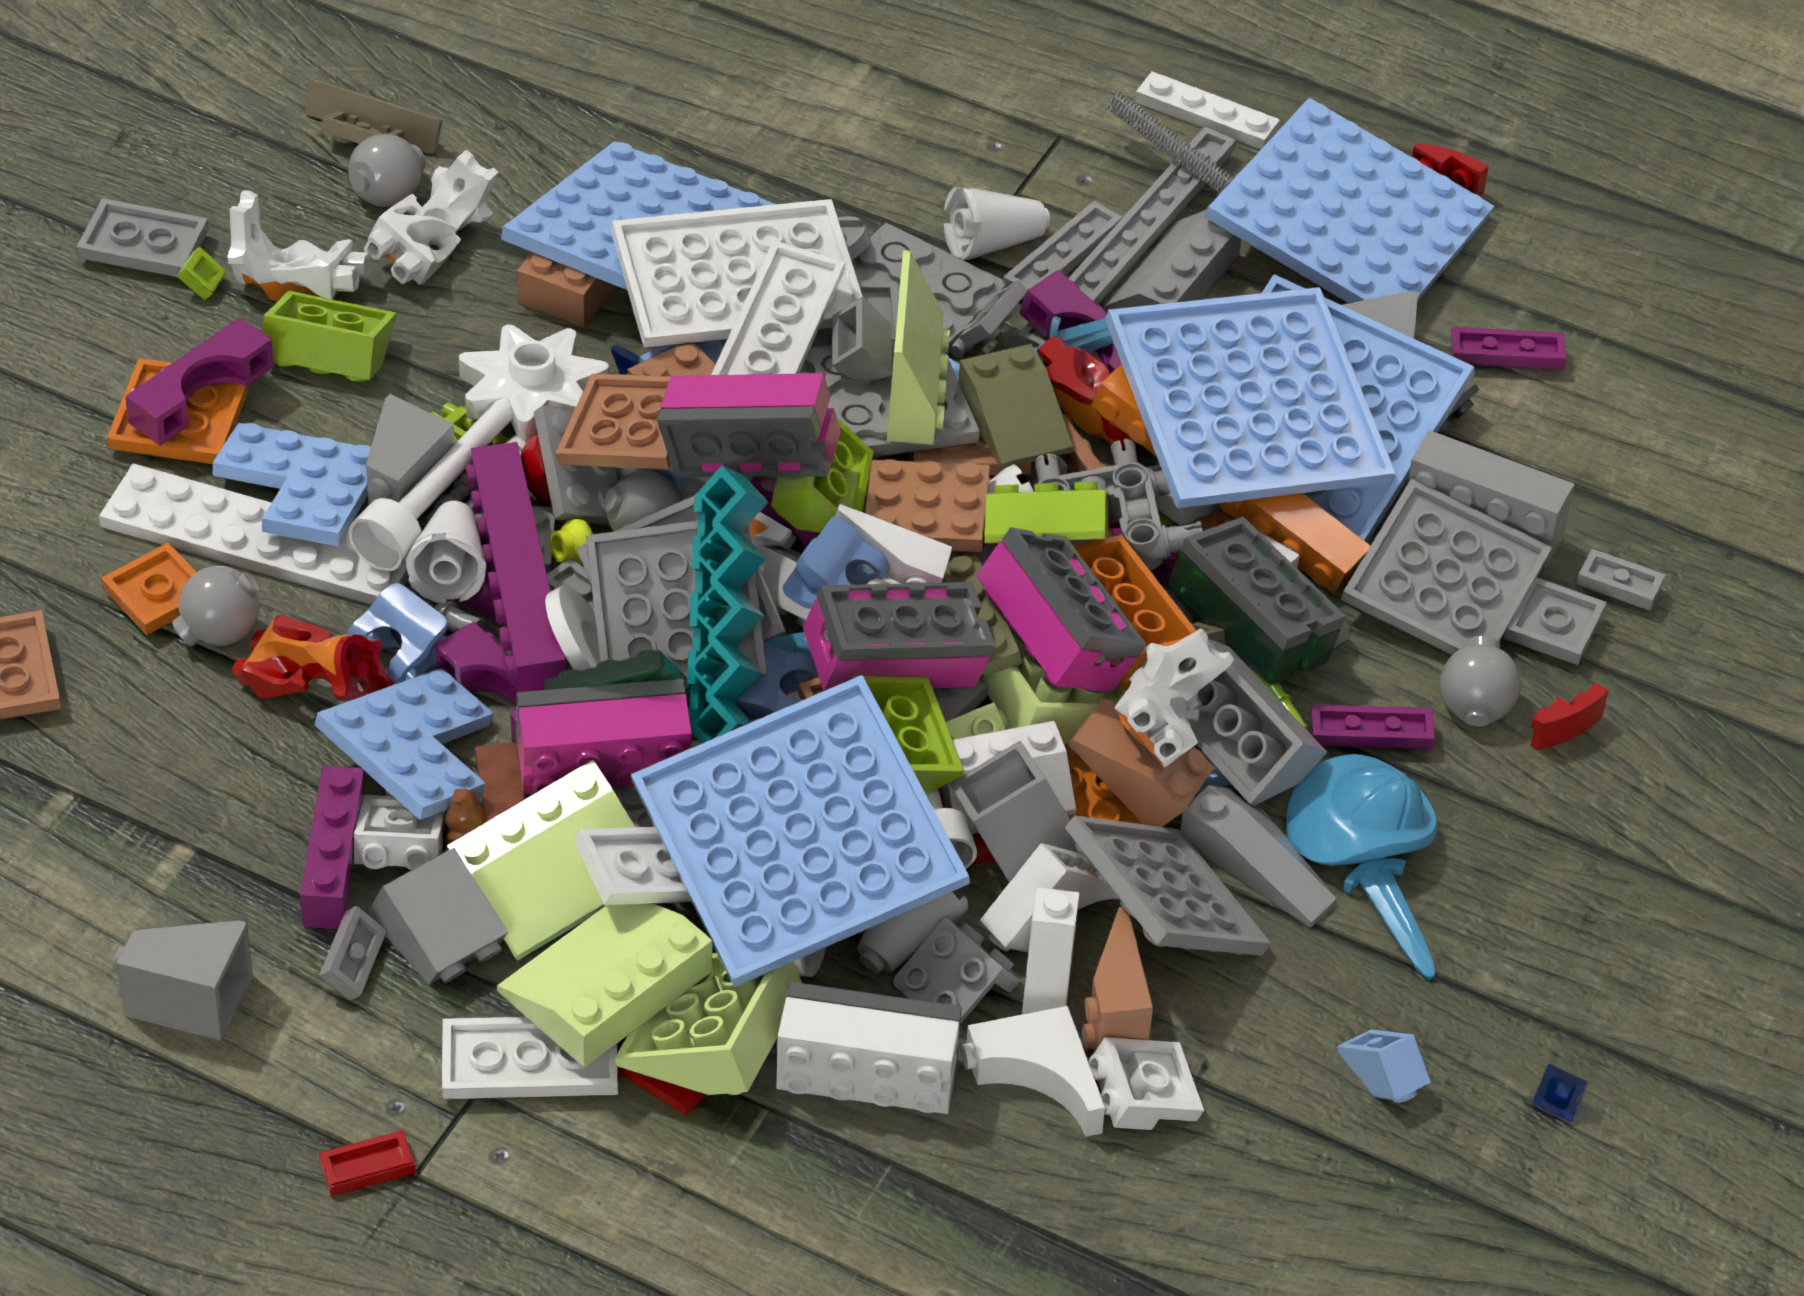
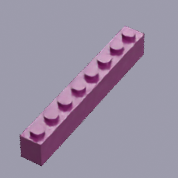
M518 442L471 448L472 464L465 465L468 488H476V491H471L472 508L474 515L481 514L482 516L476 518L480 541H487V544L482 545L486 569H493L492 572H487L490 595H498L499 599L493 600L496 623H504L505 626L499 628L502 652L510 651V655L505 656L508 680L516 679L518 692L568 688L565 655L554 635L546 611L545 599L546 595L550 592Z

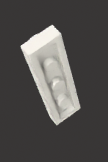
M1151 71L1136 91L1135 102L1202 128L1208 127L1260 150L1279 130L1280 119L1153 71Z

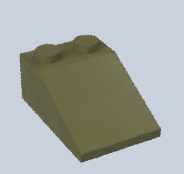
M1032 344L960 360L958 383L979 432L1000 469L1007 468L1013 464L1017 466L1034 462L1040 455H1043L1044 459L1048 458L1047 454L1059 456L1073 452V445L1046 367Z

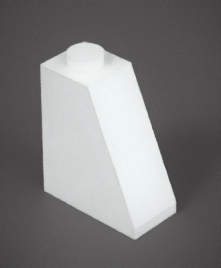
M1037 887L1022 1015L1067 1005L1080 892Z

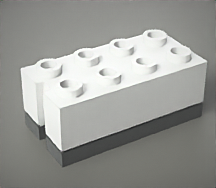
M789 982L777 1040L776 1089L786 1090L794 1094L807 1093L832 1097L836 1100L874 1103L882 1107L896 1106L916 1109L924 1113L937 1112L948 1114L958 1063L962 1006Z

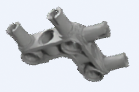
M1124 439L1126 451H1122L1120 440L1112 444L1111 453L1115 463L1113 466L1061 475L1059 459L1055 454H1047L1049 461L1047 466L1045 465L1043 455L1035 459L1034 466L1037 472L1038 484L1058 483L1059 490H1074V482L1098 481V489H1107L1108 517L1118 518L1122 536L1149 570L1160 566L1163 559H1167L1171 552L1181 551L1186 537L1203 531L1201 521L1169 528L1161 525L1156 500H1158V496L1171 494L1162 471L1153 472V469L1149 470L1138 463L1136 445L1130 439Z

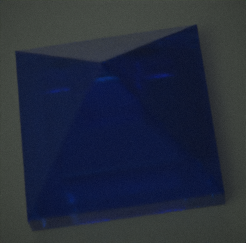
M613 344L611 352L619 374L627 375L629 368L640 363V356L618 344Z
M1548 1064L1532 1104L1571 1122L1589 1082L1552 1064Z

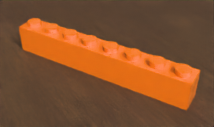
M1121 364L1101 382L1091 406L1105 419L1110 420L1127 433L1133 441L1141 444L1156 456ZM1303 493L1217 503L1224 512L1232 515L1235 519L1244 517L1260 533L1298 553V568L1310 576L1316 584L1324 587L1333 595L1354 575L1370 548L1368 543Z

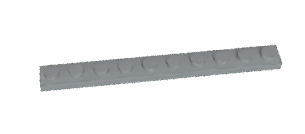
M1204 127L1189 144L1194 149H1197V152L1200 151V155L1204 154V157L1207 156V160L1211 159L1210 163L1213 161V166L1217 164L1218 168L1235 151L1236 140L1208 127ZM1174 160L1068 279L1073 281L1080 290L1099 305L1206 183ZM1028 323L1018 334L1017 345L1032 344L1033 347H1039L1050 337L1045 338Z

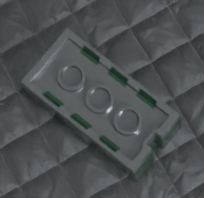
M1244 517L1184 539L1182 551L1179 553L1168 585L1208 625L1225 629V642L1270 686L1293 677L1296 669L1306 672L1328 663L1346 616Z

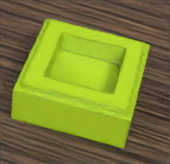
M198 247L192 252L176 276L202 299L206 300L213 294L227 273V270L202 248Z

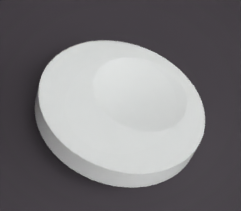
M562 585L549 592L545 599L546 611L554 635L565 658L587 686L603 685L595 612L575 589L568 585Z

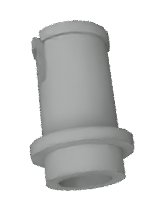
M453 601L438 603L435 607V610L447 619V630L453 633L473 621L483 631L485 629V626H483L485 624L484 619L477 618L458 609L457 604Z

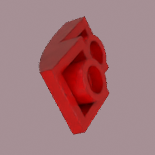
M1419 142L1414 145L1412 157L1420 163L1448 177L1454 183L1478 196L1484 193L1488 165L1466 154L1445 147Z
M1595 682L1584 694L1578 693L1571 703L1558 697L1548 708L1542 707L1536 713L1531 723V728L1534 729L1531 747L1536 750L1549 748L1566 742L1592 727L1603 717L1609 690Z

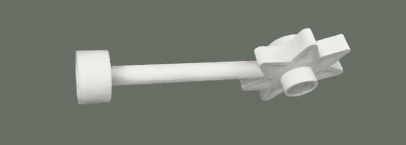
M505 325L501 330L499 351L464 352L459 355L460 378L474 386L465 395L466 416L469 419L478 420L399 503L386 498L376 499L351 523L348 531L350 543L355 552L366 563L379 570L393 571L407 559L408 552L422 533L417 519L462 473L465 465H469L472 462L471 448L487 446L510 421L518 438L528 440L537 432L533 413L536 409L544 405L575 410L590 375L609 374L607 362L576 356L575 330L567 328L540 341H536L514 325Z

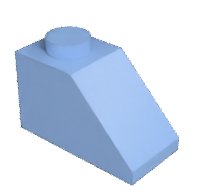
M1371 1029L1336 1046L1339 1055L1374 1097L1391 1099L1394 1103H1401L1418 1095L1417 1089L1431 1083L1413 1034Z

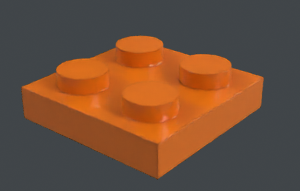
M168 542L101 577L102 589L148 635L180 616L178 608L180 592L186 581L196 571Z

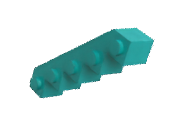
M721 466L694 497V512L698 514L697 536H693L692 570H695V593H692L690 598L689 627L693 628L692 651H688L687 684L691 685L690 709H688L691 732L702 744L752 722L735 703L762 674L740 650L738 645L764 617L740 588L766 560L742 531L766 506L768 501L744 475L724 466Z

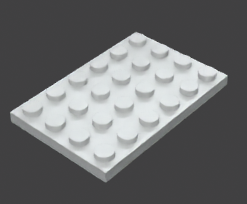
M832 199L612 221V237L644 348L728 339L773 240L845 261L844 274L819 329L832 328V315L863 297Z

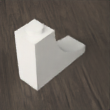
M1041 843L980 921L991 932L989 934L990 940L999 948L1005 951L1013 949L1028 953L1037 887L1080 892L1078 910L1101 900L1120 899V897L1112 887L1106 885L1098 877L1096 867L1087 857L1081 853Z
M1068 1006L968 1025L967 1043L961 1044V1056L965 1069H972L977 1085L1003 1083L1037 1090L1063 1105L1077 1120L1085 1137L1102 1134L1105 1106Z

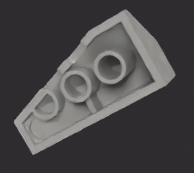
M1209 785L1189 803L1183 812L1181 832L1199 854L1311 928L1336 904L1337 898L1297 852L1267 813L1259 806L1249 804L1242 795L1233 789Z

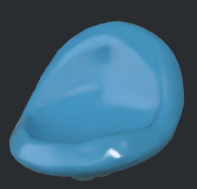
M1357 754L1338 756L1325 760L1315 766L1294 789L1286 814L1288 839L1297 852L1311 861L1328 866L1356 864L1421 850L1432 844L1438 831L1436 814L1429 800L1413 779L1408 778L1405 773L1379 759Z

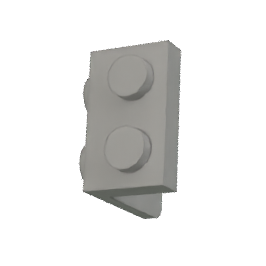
M945 917L896 974L893 983L909 999L962 1006V1023L995 983L1008 993H1011L1021 980L1009 971L1014 963L996 948L989 953L980 945L985 938L967 923L960 928Z

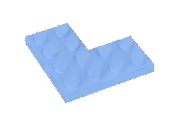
M238 423L213 461V476L280 489L262 518V532L339 546L368 496L366 462L371 447L368 445H352L337 442L326 437L316 438L300 435L290 430L279 431L264 428L253 423Z
M443 668L317 712L315 726L419 820L448 810L451 806L454 790L469 789L475 792L476 798L483 796L486 783L442 744L491 726L494 713Z

